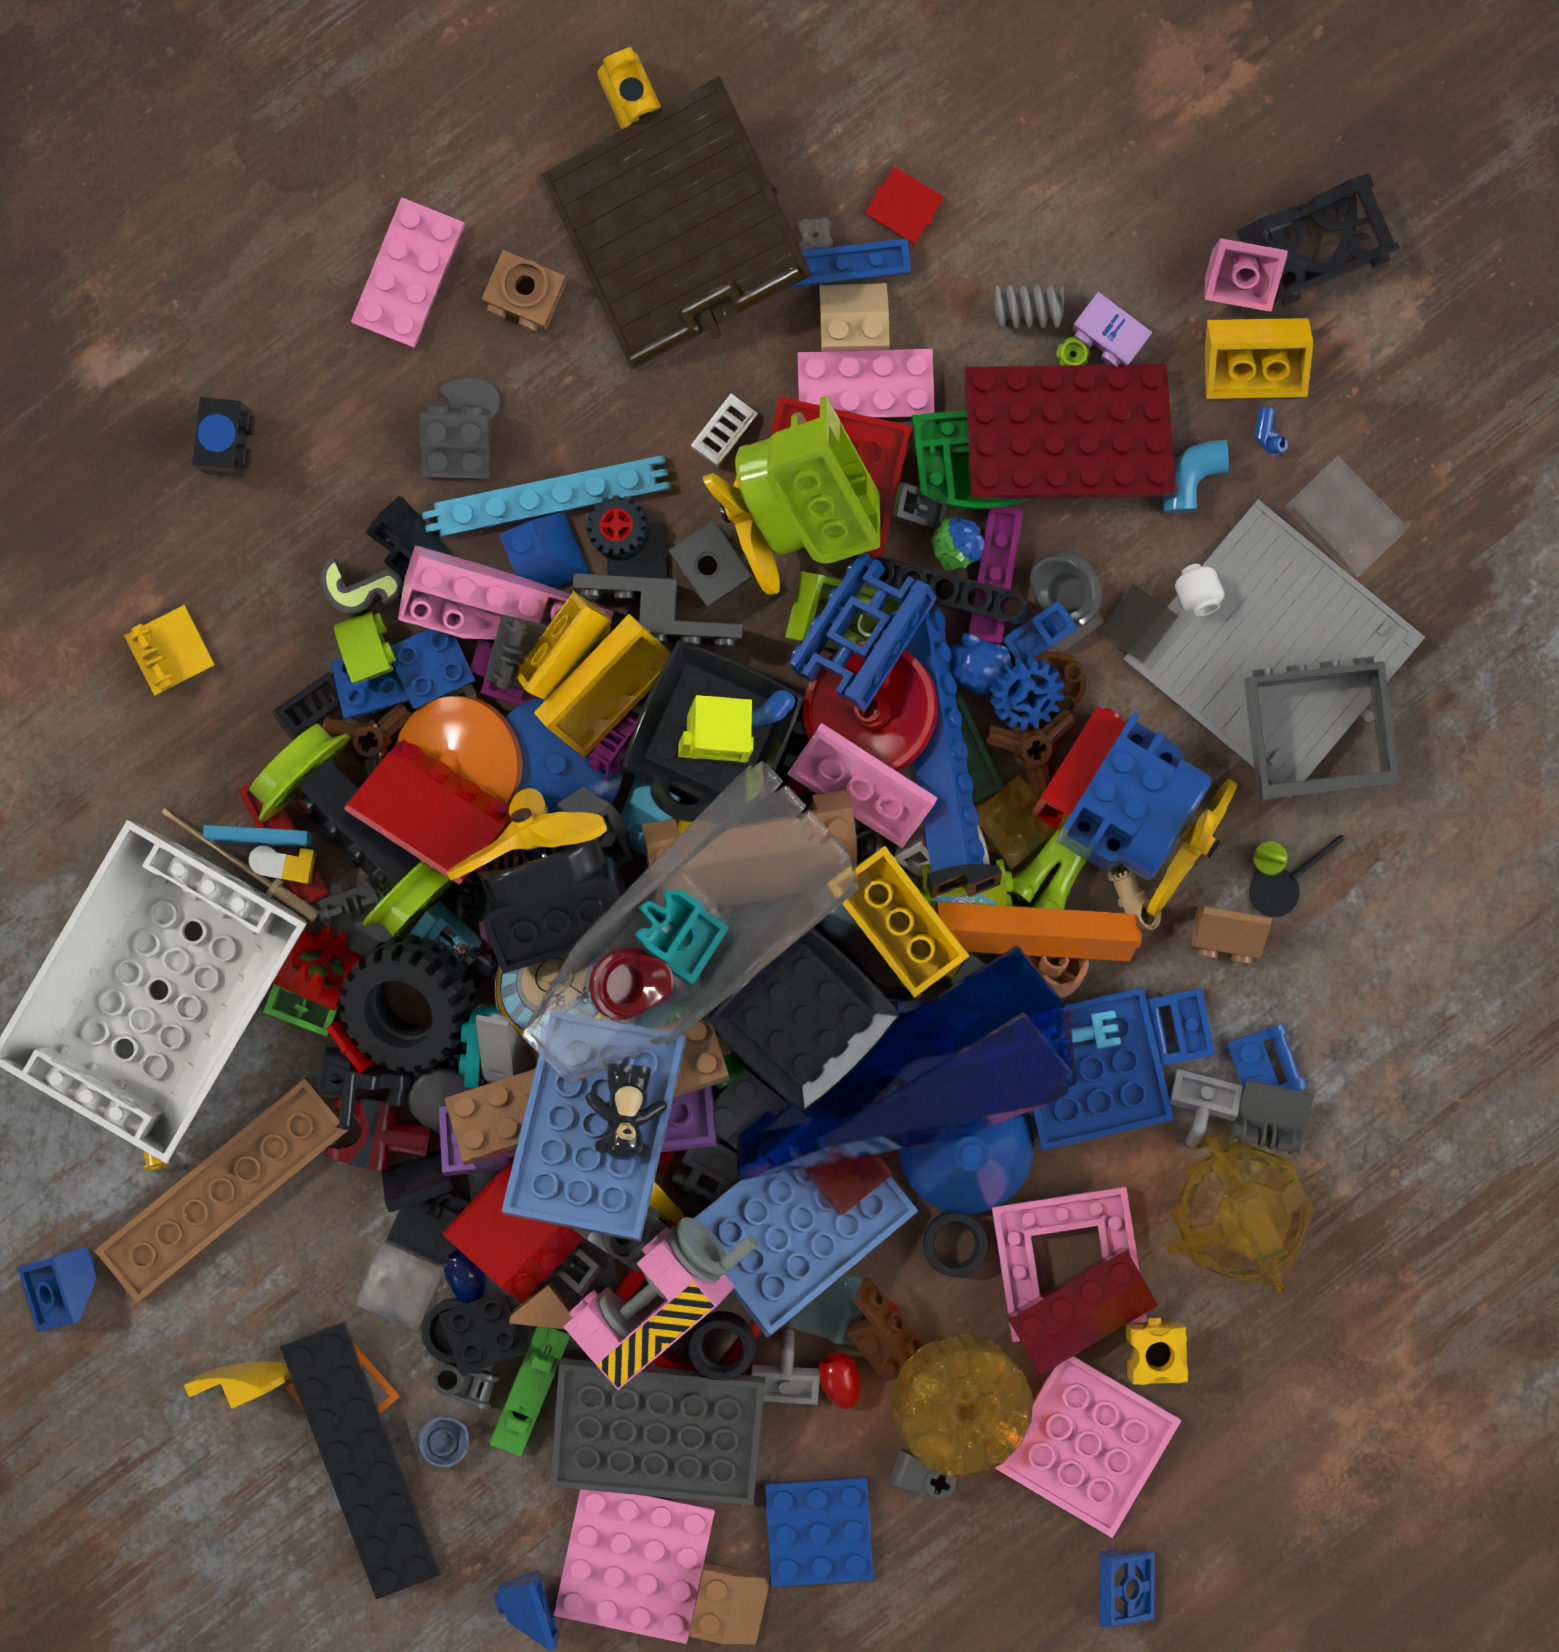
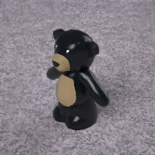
M622 1063L609 1064L607 1066V1080L611 1105L607 1104L596 1093L589 1092L586 1094L585 1100L587 1104L600 1117L610 1123L604 1137L595 1143V1151L599 1153L605 1152L611 1157L620 1160H629L636 1156L643 1158L649 1155L650 1148L643 1143L639 1126L662 1114L667 1108L666 1102L661 1100L641 1109L643 1097L651 1076L652 1069L650 1067Z

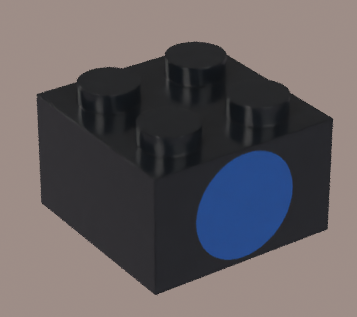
M200 397L193 466L203 473L243 477L244 469H249L251 462V449L246 448L248 435H253L255 427V416L250 415L251 410L241 401Z

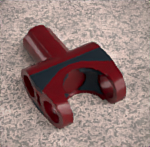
M355 1097L354 1115L361 1124L362 1133L360 1138L353 1145L327 1147L326 1156L357 1167L387 1171L389 1169L391 1152L427 1158L432 1131L430 1127L397 1122L399 1106L386 1104L384 1099ZM335 1098L334 1107L341 1108V1099Z

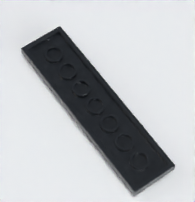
M342 1321L281 1344L280 1349L375 1598H382L440 1576L439 1566L346 1322Z

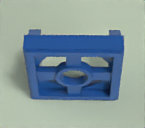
M1115 1549L1099 1551L1100 1626L1111 1628L1153 1620L1154 1551L1146 1549L1134 1552ZM1124 1564V1578L1121 1580L1120 1585L1115 1586V1573ZM1135 1566L1140 1574V1579L1135 1576ZM1133 1580L1135 1586L1134 1593L1128 1598L1126 1588L1129 1581ZM1115 1597H1120L1124 1601V1610L1115 1609Z

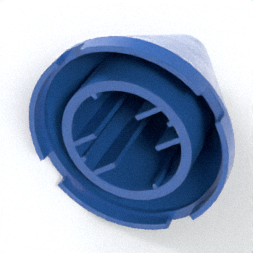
M958 1078L939 1083L929 1088L915 1101L907 1111L901 1124V1134L898 1138V1153L904 1175L920 1197L941 1210L965 1214H978L992 1210V1207L1002 1205L1020 1189L1030 1171L1034 1155V1139L1030 1122L1019 1103L1006 1091L990 1082L973 1078Z

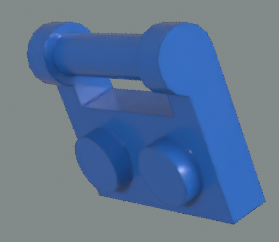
M1202 988L1146 999L1162 1066L1216 1055ZM1168 1005L1170 1006L1179 1051L1169 1053L1160 1011V1007Z
M1284 1022L1226 1043L1240 1083L1243 1086V1091L1248 1079L1296 1091L1308 1087L1305 1077H1301L1285 1035L1288 1031ZM1271 1038L1288 1082L1280 1085L1263 1041Z

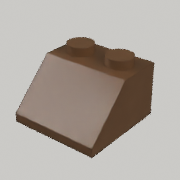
M1196 907L1190 947L1198 948L1197 955L1218 958V952L1232 954V961L1251 964L1252 957L1261 958L1272 918L1209 907Z
M704 1562L689 1637L720 1644L756 1645L771 1577Z

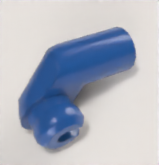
M1259 407L1254 433L1255 439L1265 452L1270 455L1284 453L1288 447L1287 439L1281 437L1273 428L1276 410L1268 407Z

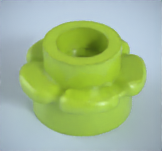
M1070 337L1065 340V343L1058 346L1056 355L1060 359V365H1086L1090 349L1082 341ZM1071 351L1076 352L1075 357L1070 356Z

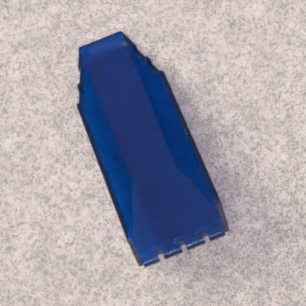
M1017 945L923 1003L919 1009L913 1010L899 1018L867 1057L835 1088L809 1109L800 1110L794 1104H790L776 1117L770 1111H767L738 1135L736 1173L742 1180L959 1138L1050 1104L1069 1093L1068 1089L1077 1083L1071 1014L1068 1010L1063 1009L1065 1008L1064 1001Z

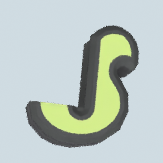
M331 557L324 563L320 574L324 595L335 609L347 615H360L367 612L380 596L382 597V603L386 606H392L402 598L404 580L397 573L389 569L348 587L337 560Z

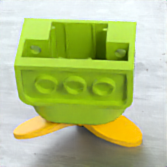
M827 396L820 398V418L807 422L802 413H795L791 417L790 428L778 431L768 439L740 446L736 454V480L733 486L714 473L703 476L706 487L721 503L720 512L724 522H733L735 524L741 547L760 587L768 595L776 594L780 589L778 569L772 550L784 555L806 548L813 560L826 564L880 548V493Z

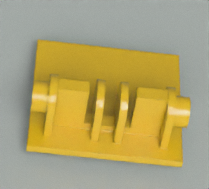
M185 605L145 625L139 624L133 627L130 633L124 635L154 696L215 666Z

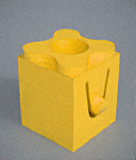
M1161 1317L1148 1318L1147 1322L1125 1325L1126 1339L1133 1346V1354L1127 1361V1377L1133 1385L1179 1384L1188 1382L1186 1327L1179 1320L1161 1321ZM1156 1342L1165 1343L1171 1353L1169 1361L1160 1367L1149 1364L1145 1356L1149 1346Z

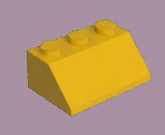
M1309 318L1207 320L1205 340L1206 399L1308 397L1313 351V338Z
M573 591L514 672V675L527 692L546 700L590 655V651L597 642L601 643L608 636L611 630L609 625L612 620L601 609Z

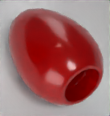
M841 1352L824 1357L818 1367L820 1385L823 1391L838 1407L843 1409L854 1407L859 1400L861 1392L860 1375L855 1362L850 1356Z

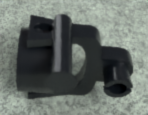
M326 1046L320 1077V1096L341 1099L339 1124L335 1127L344 1130H354L355 1127L352 1124L356 1089L378 1090L387 1088L386 1104L406 1106L407 1091L411 1089L413 1075L407 1072L387 1070L386 1067L374 1065L362 1073H358L347 1056L340 1051V1048Z

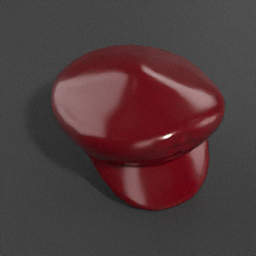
M638 947L621 948L604 955L594 966L589 979L590 997L594 1007L606 1018L618 1021L634 1018L647 1011L650 1007L664 1002L671 995L674 987L672 970L668 964Z

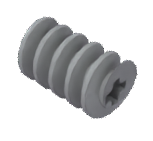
M995 285L994 316L995 319H998L1001 329L1005 328L1008 319L1012 320L1015 329H1018L1021 319H1025L1028 329L1032 328L1035 319L1039 320L1041 328L1046 327L1048 319H1052L1054 327L1059 328L1064 314L1063 285L1060 287L1058 295H1056L1052 285L1047 286L1044 295L1039 285L1033 287L1031 295H1029L1025 285L1020 286L1017 295H1015L1012 285L1006 287L1004 295L1001 294L999 286Z

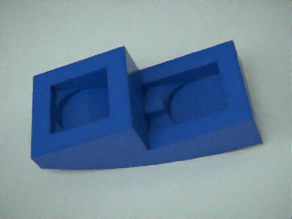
M1057 600L1004 636L1002 641L1015 659L1019 657L1023 663H1027L1029 656L1039 655L1078 627L1059 600Z

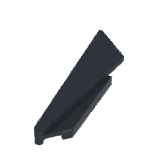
M401 496L397 497L383 509L365 532L390 551L383 562L404 581L415 545L454 556L433 531L426 533L425 526L427 524Z

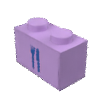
M1097 292L1071 328L1076 332L1074 335L1075 339L1082 341L1087 348H1090L1092 345L1103 353L1101 358L1109 365L1116 367L1119 364L1128 366L1152 334V331L1100 292Z

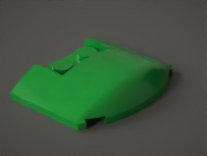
M966 410L912 415L921 496L927 499L929 497L947 506L977 510L1002 508L1029 500H971Z

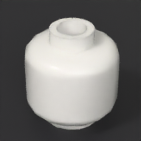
M1192 564L1184 568L1181 572L1182 575L1176 581L1175 589L1185 611L1195 613L1196 616L1201 617L1218 610L1225 592L1216 571L1211 567H1201L1200 564Z

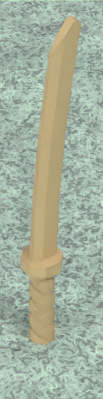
M166 808L162 810L161 813L268 887L269 889L265 895L271 899L277 897V899L286 903V905L302 914L303 917L312 923L318 917V910L303 899H300L296 894L291 893L287 888H284L282 880L276 878L272 883L264 876L255 873L251 867L216 843L206 840L202 833Z

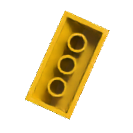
M886 846L862 861L830 887L914 998L970 956Z

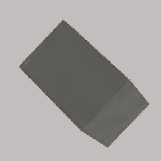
M899 482L891 521L936 530L945 519L947 505L941 504L929 497L927 499L921 496L920 488Z
M578 1245L554 1272L578 1294L583 1296L605 1263Z

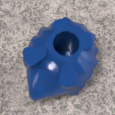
M963 633L961 643L948 645L951 651V660L949 661L951 674L956 682V686L969 690L977 696H991L993 693L990 691V687L999 685L994 676L1006 673L1003 667L1005 664L1013 668L1008 648L981 640L971 634Z

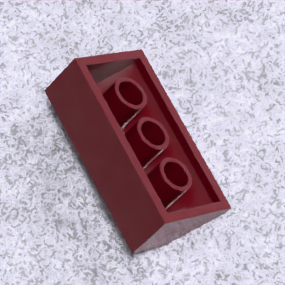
M1122 1246L1009 1313L1006 1317L1042 1375L1157 1307L1158 1304L1129 1253Z

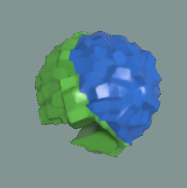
M958 517L944 519L941 522V526L934 531L933 538H931V545L934 546L933 549L935 551L934 554L940 560L945 570L966 568L968 564L971 565L973 562L979 561L985 544L983 536L980 535V527L971 520L959 519Z

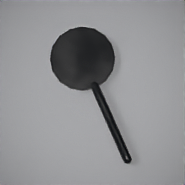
M1344 835L1336 837L1292 874L1286 869L1275 876H1265L1258 872L1252 879L1249 887L1250 901L1254 908L1262 915L1269 917H1281L1291 912L1297 905L1300 895L1299 884L1296 879L1345 839Z

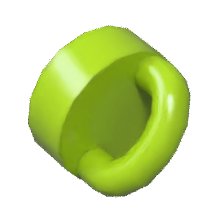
M1267 841L1260 844L1253 856L1255 868L1265 876H1275L1281 873L1287 864L1285 848L1275 841Z

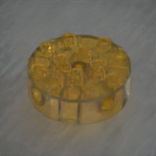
M973 1334L956 1335V1338H947L940 1342L935 1340L922 1346L903 1365L892 1389L893 1418L900 1438L910 1452L929 1470L950 1477L977 1476L1003 1464L1021 1446L1032 1422L1033 1395L1022 1370L995 1342Z

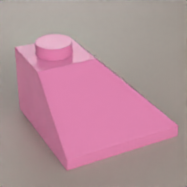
M1220 238L1212 249L1205 275V300L1271 312L1288 251Z

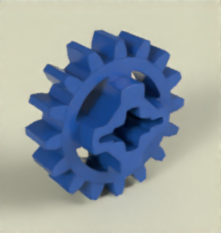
M1029 656L1027 663H1023L1018 657L1015 659V667L1011 668L1008 664H1005L1003 667L1006 673L994 676L999 685L990 687V691L996 696L990 700V703L997 709L995 713L998 717L1004 720L1009 727L1012 728L1017 723L1021 730H1025L1028 723H1031L1037 729L1039 728L1040 719L1043 718L1048 723L1051 721L1048 715L1050 711L1059 712L1060 709L1055 702L1064 700L1065 696L1059 691V689L1064 687V683L1058 677L1059 673L1053 666L1050 667L1046 660L1041 659L1037 662L1033 656ZM1031 674L1039 675V676L1033 678V677H1031Z

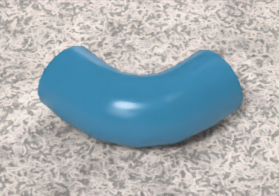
M1227 440L1208 441L1191 446L1174 459L1176 492L1174 496L1163 497L1164 513L1177 514L1198 510L1197 486L1199 482L1209 475L1229 473Z

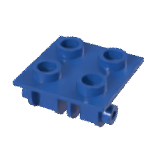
M427 629L391 646L396 658L393 664L413 709L476 681L454 635Z
M343 658L331 661L344 720L348 718L354 720L357 719V716L370 712L375 714L380 709L386 711L387 707L401 703L405 704V702L409 701L393 662L391 664L394 671L354 685L350 680Z

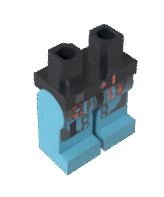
M440 901L436 902L424 913L409 934L419 936L421 942H424L427 938L438 943L436 947L441 950L445 947L454 953L451 957L457 963L461 961L467 968L464 971L466 978L469 977L468 973L472 970L482 980H485L498 965L486 952L490 944L483 938L480 940L473 930L458 917L454 916ZM473 980L475 987L471 994H476L481 986Z

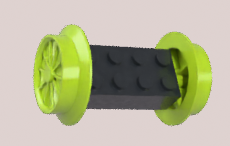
M317 723L304 731L282 750L250 786L249 791L263 804L258 819L261 822L267 821L294 800L297 803L295 809L307 821L312 818L321 827L318 830L320 835L329 844L333 845L336 843L345 852L342 856L346 862L356 870L360 867L369 876L366 879L368 884L377 893L381 894L384 892L386 894L365 918L362 925L368 927L380 923L393 937H396L426 911L454 881L344 810L346 804L359 789L332 761L346 746L350 736L346 733L332 738Z

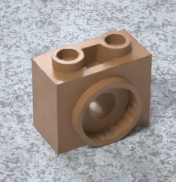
M502 250L483 294L482 301L484 305L488 306L486 311L494 316L505 319L506 315L519 319L518 325L527 330L536 332L540 328L546 331L567 280L562 274ZM523 280H531L535 283V288L529 295H521L517 292V286Z

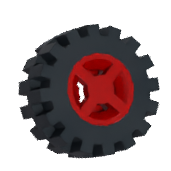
M613 495L612 499H608V497L603 498V502L601 504L596 503L593 506V512H589V521L586 523L589 539L596 550L603 556H609L613 560H617V558L629 559V555L633 554L635 556L639 553V548H644L646 545L645 540L649 537L647 517L642 508L626 496L620 498L619 495Z

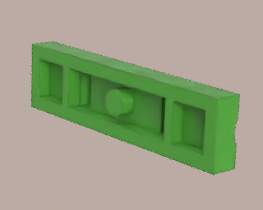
M536 1326L489 1445L522 1456L558 1368L560 1358H562L571 1336L565 1329ZM512 1411L526 1415L528 1418L523 1420L515 1417Z

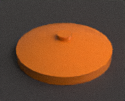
M466 696L439 698L416 710L402 727L396 745L404 739L409 743L419 746L424 753L439 762L445 763L453 772L466 780L476 783L481 790L495 799L502 800L510 807V803L515 794L518 793L523 773L522 752L512 726L493 706L479 699Z

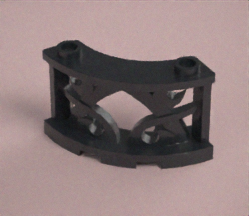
M1369 173L1349 179L1336 187L1312 197V201L1296 208L1294 205L1262 217L1236 231L1240 241L1243 243L1247 242L1265 247L1268 244L1271 248L1288 251L1286 258L1288 263L1283 269L1282 277L1285 273L1291 272L1295 276V282L1289 286H1284L1282 279H1280L1274 304L1281 301L1283 307L1301 300V293L1348 274L1367 264H1371L1372 268L1378 267L1391 260L1390 253L1400 249L1398 243H1394L1371 187L1374 186V183ZM1357 194L1367 217L1357 219ZM1329 210H1335L1338 214L1335 220L1344 217V222L1329 223L1325 218V214ZM1310 216L1314 223L1324 230L1342 231L1338 246L1327 263L1313 261L1294 252L1300 246L1305 236L1306 225L1304 219ZM1370 224L1379 246L1369 251L1362 250L1359 246L1360 241L1370 239V236L1365 233L1354 234L1356 227ZM1292 228L1296 231L1297 238L1287 247L1284 243L1288 242L1290 238L1285 237L1284 230ZM1347 252L1356 259L1339 267ZM1305 271L1320 274V276L1304 282Z

